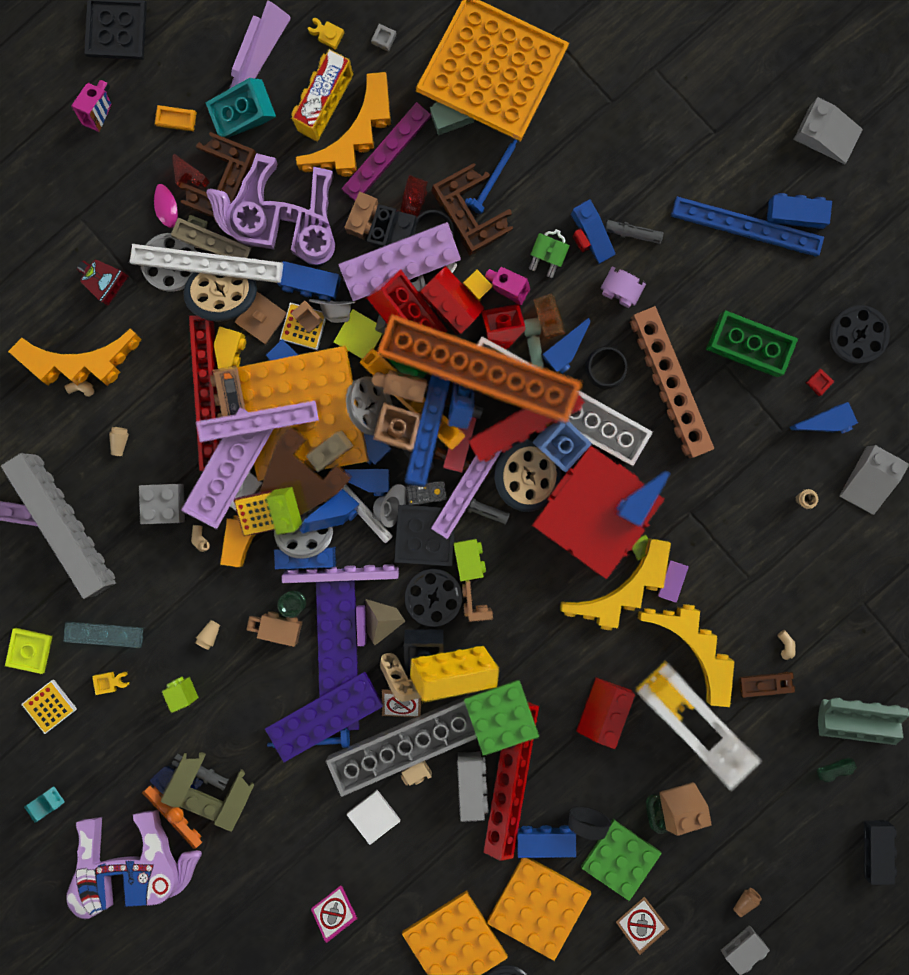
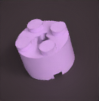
M611 267L601 286L603 290L602 295L609 299L613 297L619 299V304L627 308L631 305L635 306L646 284L643 282L640 285L638 283L640 279L621 269L619 272H615V267Z

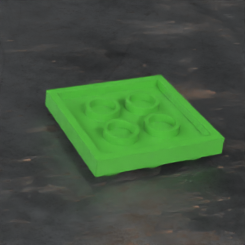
M520 679L464 698L483 756L539 737Z
M613 819L606 837L598 840L581 865V868L630 901L662 853Z

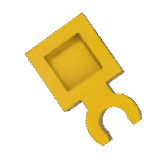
M313 18L312 21L317 25V28L312 29L308 27L309 33L314 36L319 35L318 40L336 50L344 35V30L328 21L323 26L319 19Z
M114 672L92 676L95 694L117 691L116 686L120 688L128 686L129 682L123 683L121 681V677L128 675V673L122 672L116 677Z

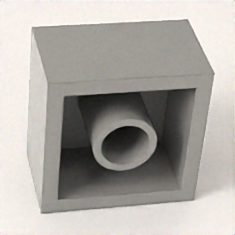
M184 484L139 486L140 524L185 522V512L182 511L184 506Z

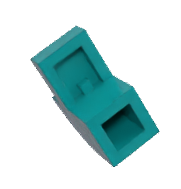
M52 787L24 806L32 820L37 822L61 806L64 800L56 788Z

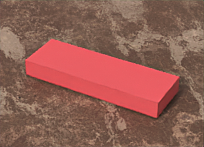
M471 417L468 429L458 428L465 437L452 450L448 448L443 468L462 473L470 445L468 439L472 437L476 418Z

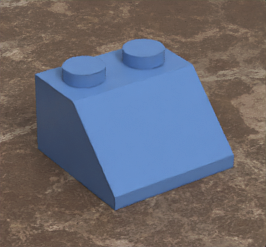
M559 421L548 426L532 442L564 472H567L592 444L569 421L567 424Z

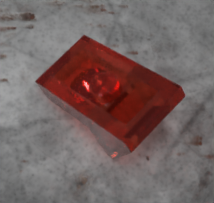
M176 154L172 156L175 180L179 187L181 182L186 184L188 179L196 186L201 184L203 187H207L210 181L206 176Z
M409 175L400 212L415 215L416 217L420 215L427 195V181Z

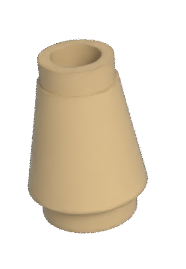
M112 427L111 432H109L111 455L123 456L129 436L127 433L128 429Z
M804 490L796 496V502L806 509H811L817 505L818 495L813 490Z
M210 620L196 637L195 643L209 650L214 645L220 625Z

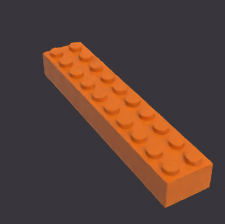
M391 315L378 349V353L382 357L565 424L568 423L581 389V382Z

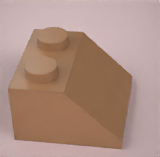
M384 403L375 426L374 440L412 451L421 415Z
M692 782L659 792L667 831L678 836L712 825L708 805L695 783Z

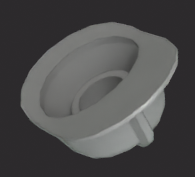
M309 299L310 302L319 303L323 316L334 323L349 321L351 304L356 303L355 301L338 302L330 300L329 302L320 299Z
M396 484L388 491L387 495L377 498L374 503L372 517L381 521L385 527L395 525L398 517V505H406L408 493L405 486Z

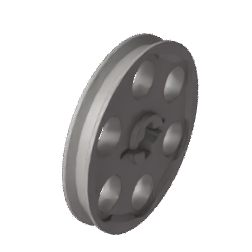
M171 233L157 235L145 245L167 248L166 241L174 239L175 246L169 249L184 250L189 248L191 251L197 252L194 246L171 237ZM141 266L142 273L149 283L160 290L168 292L184 289L188 278L194 273L191 272L188 277H183L180 270H175L174 272L172 269L158 268L157 275L151 277L149 275L151 267ZM169 276L174 278L172 286L165 285V279Z
M362 377L353 381L346 393V407L352 422L360 431L368 435H374L376 420L378 419L382 404L386 403L393 406L390 395L383 393L384 388L375 386L372 382V377ZM360 384L362 385L364 392H361L359 388ZM373 387L377 390V395H375ZM354 399L358 402V408L354 404ZM363 417H365L367 425L364 424Z
M316 506L300 515L302 523L320 507ZM302 524L295 532H289L284 535L276 534L274 530L278 547L288 556L301 559L316 556L324 551L333 536V527L327 528L328 532L325 534H319L318 530L302 533L300 531ZM291 542H296L298 544V546L295 549L287 548L288 544ZM310 542L317 543V547L314 549H308L307 545Z

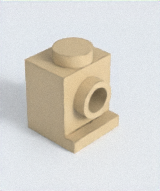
M426 761L402 770L401 778L405 785H412L414 783L417 785L425 780V776L428 779L431 778L432 771Z

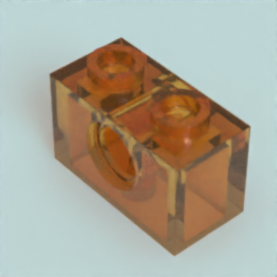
M551 293L534 299L544 336L547 339H551L565 334L566 331L554 295Z

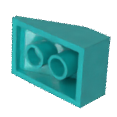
M248 78L206 102L217 134L224 138L262 125L276 117L262 79Z

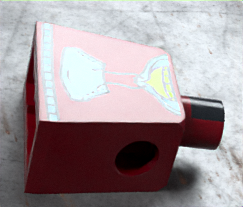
M96 259L93 260L91 265L81 261L77 267V270L84 274L80 282L97 299L108 306L128 278V275Z

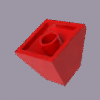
M519 304L482 311L487 340L503 349L509 348L526 330Z

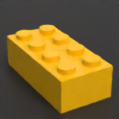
M477 646L411 659L410 679L424 702L496 688L499 668L484 646Z

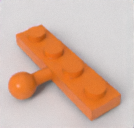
M149 786L142 792L193 849L202 843L200 840L201 835L195 829L191 830L187 826L188 821L184 818L182 809L161 802L162 793L158 788Z

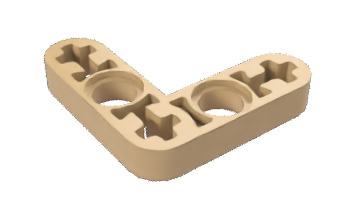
M392 653L383 654L380 668L394 697L402 702L421 698L412 680H408L397 656ZM396 674L399 675L401 678L393 679L391 675Z

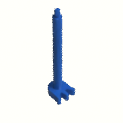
M516 139L508 146L478 199L466 198V205L474 212L482 214L485 208L482 204L516 148Z
M344 728L340 731L341 737L326 738L316 745L341 744L342 748H349V730ZM267 743L268 747L273 746V748H275L273 743Z

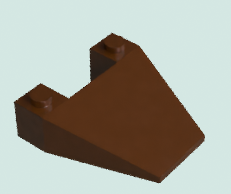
M292 426L289 427L276 444L260 492L292 487L299 513L302 515L338 494L352 476L337 464L323 479L295 455L308 438Z

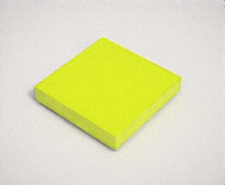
M352 309L350 320L344 323L334 343L340 347L346 346L347 351L363 359L372 348L375 349L384 333L375 330L376 322Z
M13 628L5 666L39 674L45 673L52 636Z

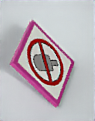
M339 886L311 909L326 943L357 919L342 886Z

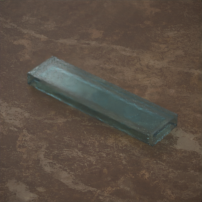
M74 622L65 623L64 642L142 647L143 628Z

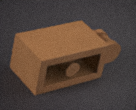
M389 370L388 374L377 372L372 378L375 386L384 388L383 393L418 402L423 401L427 379Z
M269 611L268 614L265 613L261 618L249 616L246 630L258 633V639L295 647L298 643L302 622L298 621L297 617L287 616L283 618L279 617V613ZM256 622H260L259 628L255 627Z

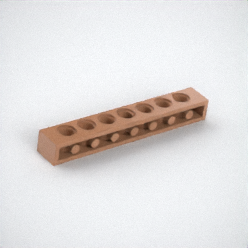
M656 306L633 315L630 325L632 330L637 332L639 339H637L641 350L644 349L646 353L645 361L647 366L653 370L652 378L654 383L660 387L661 392L659 394L663 403L666 402L668 406L667 414L669 419L675 423L674 431L676 436L682 440L683 445L681 447L685 456L688 455L689 458H694L713 450L714 446ZM645 326H650L653 329L652 335L645 333ZM655 343L660 346L659 353H655L652 350V344ZM660 361L666 362V371L660 369ZM667 379H672L674 381V388H669L667 386ZM675 396L682 399L681 406L674 404ZM683 414L689 416L688 424H684L681 421ZM691 431L697 436L694 442L690 441L688 437Z

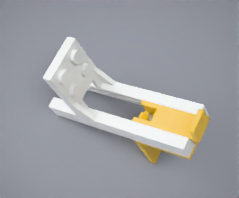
M666 662L636 689L730 789L735 787L761 762L716 717ZM684 704L690 709L695 708L723 737L710 751L680 722L682 717L677 711L680 710L682 712L685 710Z

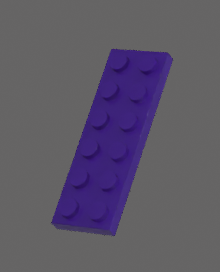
M363 672L271 724L265 730L284 763L380 709L384 704L367 674Z

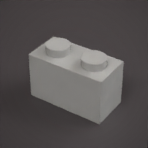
M750 925L721 949L725 959L739 975L749 972L752 966L757 961L764 959L770 951Z

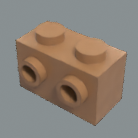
M359 191L345 225L347 233L365 240L366 235H369L372 220L379 204L377 198Z

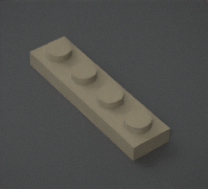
M181 218L177 219L171 233V237L211 254L248 258L251 252V248Z

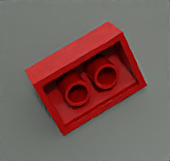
M446 266L419 291L422 298L457 335L461 334L484 309L481 303Z
M596 677L576 731L597 743L616 749L635 697L634 692Z

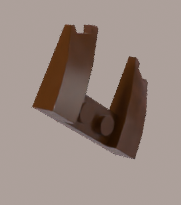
M210 132L209 135L213 139L205 146L199 142L196 148L228 162L217 190L227 193L231 204L236 198L247 172L250 171L257 153L254 149ZM181 182L180 189L186 190V201L181 200V203L214 218L212 205L207 193Z
M474 163L434 184L431 190L439 205L444 207L461 236L460 240L470 256L513 229V226H507V217L512 215L510 209L481 225L477 224L461 195L490 178L488 172L481 176L473 169L476 165Z

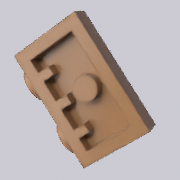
M466 580V584H462L463 597H467L468 603H464L465 617L469 616V621L493 619L492 609L488 608L487 605H477L476 609H472L470 580Z

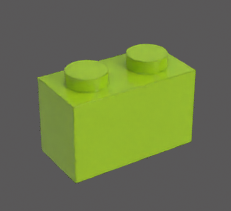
M293 488L277 489L266 497L276 534L295 532L302 524Z
M477 539L454 542L460 581L483 578L486 568L485 562L480 561L479 554L483 553L481 542L477 543Z
M183 676L166 684L168 688L162 691L171 713L189 706L199 698L190 677L183 679Z

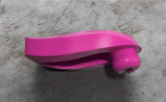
M158 184L154 196L156 215L163 225L173 228L178 218L175 198L166 186Z

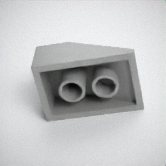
M817 97L810 105L793 140L846 164L863 129L835 105Z
M876 445L866 446L839 496L874 515L901 481L909 463Z

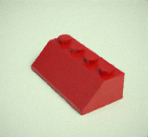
M401 269L379 285L367 297L387 325L391 315L444 334L448 331Z

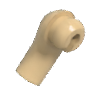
M87 381L80 383L78 386L73 382L65 385L68 394L78 390L84 392L85 396L94 394L93 385Z
M193 525L191 542L199 551L205 552L210 548V544L202 536L203 526Z
M783 630L777 636L785 645V650H782L781 656L783 659L789 660L795 656V641Z

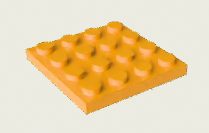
M521 858L490 914L487 924L555 961L591 896V891L532 858Z
M467 890L402 931L403 937L427 975H482L508 958L507 953Z

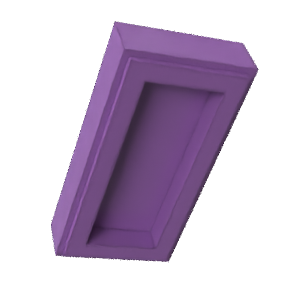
M669 560L664 588L659 589L657 596L677 603L689 566Z
M358 605L356 607L357 646H364L367 643L365 605Z

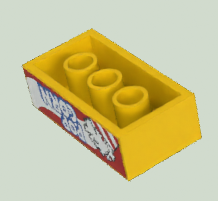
M330 49L326 54L322 55L319 62L320 66L317 72H313L308 89L305 88L302 92L300 104L296 105L292 111V119L297 131L317 142L353 77L350 60Z

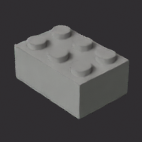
M481 751L458 753L461 821L484 820V813H488L487 796H483V794H487L486 776L482 777V774H486L485 757H481Z

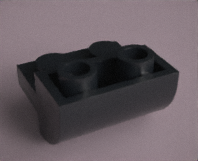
M378 204L367 242L377 248H381L410 237L413 234L417 217L399 212L395 208Z

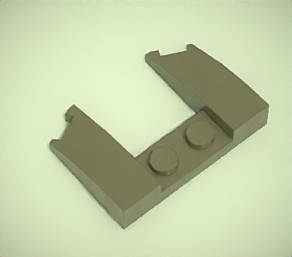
M184 753L162 794L161 802L172 807H181L214 821V825L232 832L253 789L254 783L252 782L248 785L242 778L245 772L240 769L224 801L216 799L190 787L206 754L199 753V758L187 759V753Z

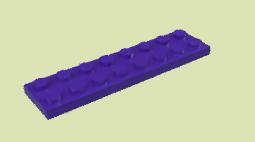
M355 580L316 582L320 697L358 676ZM359 720L346 728L348 730H359Z

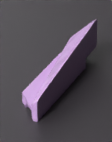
M267 0L262 18L254 15L252 17L232 67L231 76L234 79L230 88L248 78H256L290 21V16L271 1Z

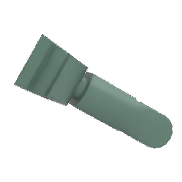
M540 318L525 319L526 330L524 332L525 336L529 337L527 343L530 362L532 365L543 369L540 338L537 337L541 334Z

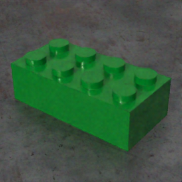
M725 310L719 315L706 350L774 377H780L785 374L798 338Z

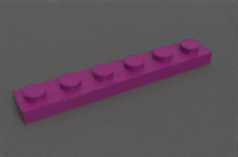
M416 102L342 187V191L354 201L359 191L366 193L431 118V114Z

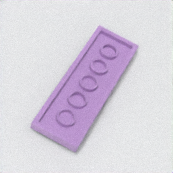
M448 222L342 262L339 264L352 300L355 301L370 295L379 285L400 269L410 280L459 261L461 258Z
M239 408L236 415L249 412L242 408ZM273 429L222 438L185 502L182 511L217 529Z

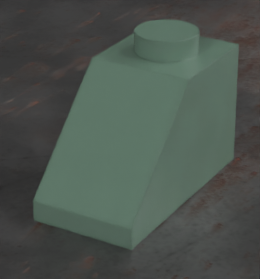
M439 102L434 103L430 107V114L438 135L474 122L473 118Z

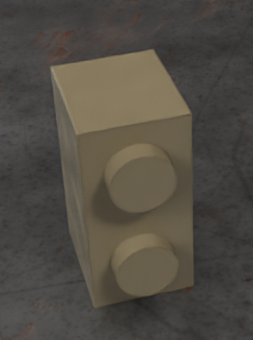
M339 431L306 457L319 472L351 449L353 444L343 431Z

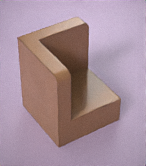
M306 301L301 303L291 313L308 333L313 331L323 321Z

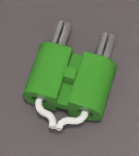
M555 229L554 232L548 231L545 235L538 234L530 254L534 256L529 267L530 270L535 271L539 259L551 263L547 276L553 278L557 266H562L570 245L565 243V238L560 234L561 231ZM557 233L558 237L562 239V242L555 240L551 237H548L547 235H554Z

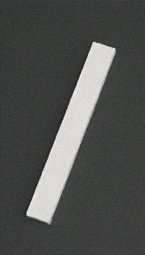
M132 244L130 263L133 265L281 283L283 263L137 244Z

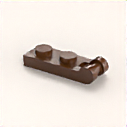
M793 672L739 677L741 696L754 697L794 693L795 686L792 685V679H794ZM780 680H784L785 686H780Z

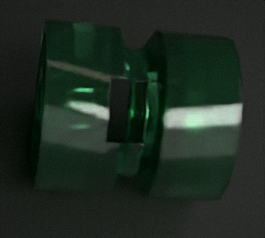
M297 590L285 593L278 601L279 612L287 618L299 615L306 607L304 594Z

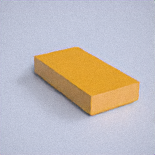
M157 105L155 125L194 132L197 113L195 110Z

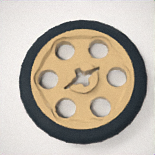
M196 272L188 278L183 292L184 301L192 313L205 320L226 321L236 318L246 312L256 298L257 284L255 280L227 276L217 278V275ZM236 280L243 281L240 285L232 284ZM203 281L209 282L207 286H199ZM217 286H218L219 290L223 291L224 296H223V294H222L220 291L217 290ZM236 295H239V296L242 297V298H241L240 300H238V301H233V300H232V298H233L234 296H236ZM200 297H208L205 302L198 301ZM217 304H224L222 309L214 308Z
M527 439L521 443L517 441L511 444L513 447L501 454L495 468V483L500 497L506 504L519 511L531 512L546 506L549 503L548 497L562 479L561 468L532 443L535 439ZM526 451H530L532 455L531 460L528 462L523 457ZM542 459L547 461V467L544 470L539 466ZM511 462H515L517 465V469L513 473L509 471V464ZM526 472H531V473H532V474L530 475V478H531V479H527V478H526V476H527V473H526ZM544 478L548 480V486L545 489L540 486V482ZM516 481L518 488L512 492L510 490V483ZM529 489L534 493L533 498L530 500L526 498V492Z

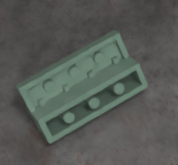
M841 698L823 699L818 716L819 735L896 745L903 739L901 723L909 717V709L901 708L898 705L867 704L858 700L843 701Z

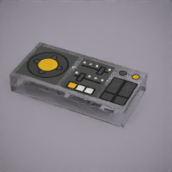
M444 481L427 483L425 487L418 485L406 486L409 505L447 500Z

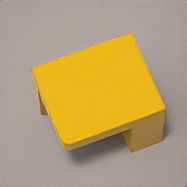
M478 270L463 282V285L479 302L492 288V284Z

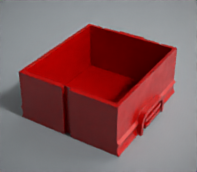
M589 446L574 468H570L550 494L547 499L549 503L532 526L563 549H569L568 552L607 579L622 557H627V552L631 551L644 533V528L649 526L648 521L664 501V498L660 495L657 496L641 527L618 516L619 510L616 508L621 499L625 500L627 496L645 484L640 482L637 476L622 465L614 463L594 447Z

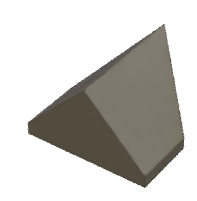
M365 599L367 633L373 644L377 645L402 625L405 620L397 608Z

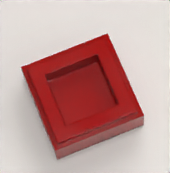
M580 228L575 231L573 238L581 252L589 249L590 243Z
M818 369L806 382L819 396L834 383L822 369Z

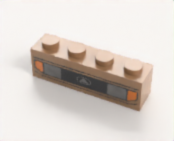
M237 367L214 369L210 379L212 387H216L217 394H214L216 406H220L221 413H218V418L236 415L239 408L245 410Z

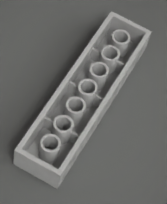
M20 453L1 465L83 599L96 596L116 584L113 572L106 568L103 556L96 552L93 540L86 536L83 524L76 520L73 515L75 513L73 508L66 504L63 499V492L55 486L53 476L43 467V460L34 454Z
M469 695L353 744L349 748H344L330 754L326 763L341 797L476 739L477 736L464 702V698L469 697Z

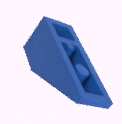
M591 200L573 208L571 216L577 227L582 229L590 243L589 248L598 264L616 255L602 220Z
M589 318L542 355V358L554 373L557 374L560 371L563 374L571 367L569 363L573 360L590 324Z
M846 402L790 426V429L819 432L841 431V433L852 430V426L858 422L849 402Z
M390 469L345 470L352 476L349 483L367 492H374V496H385V492L390 490Z
M662 472L627 496L625 500L621 499L616 508L619 510L617 515L641 527L670 473Z
M342 489L303 521L300 531L306 533L343 525L347 520L351 521L356 517L359 503Z

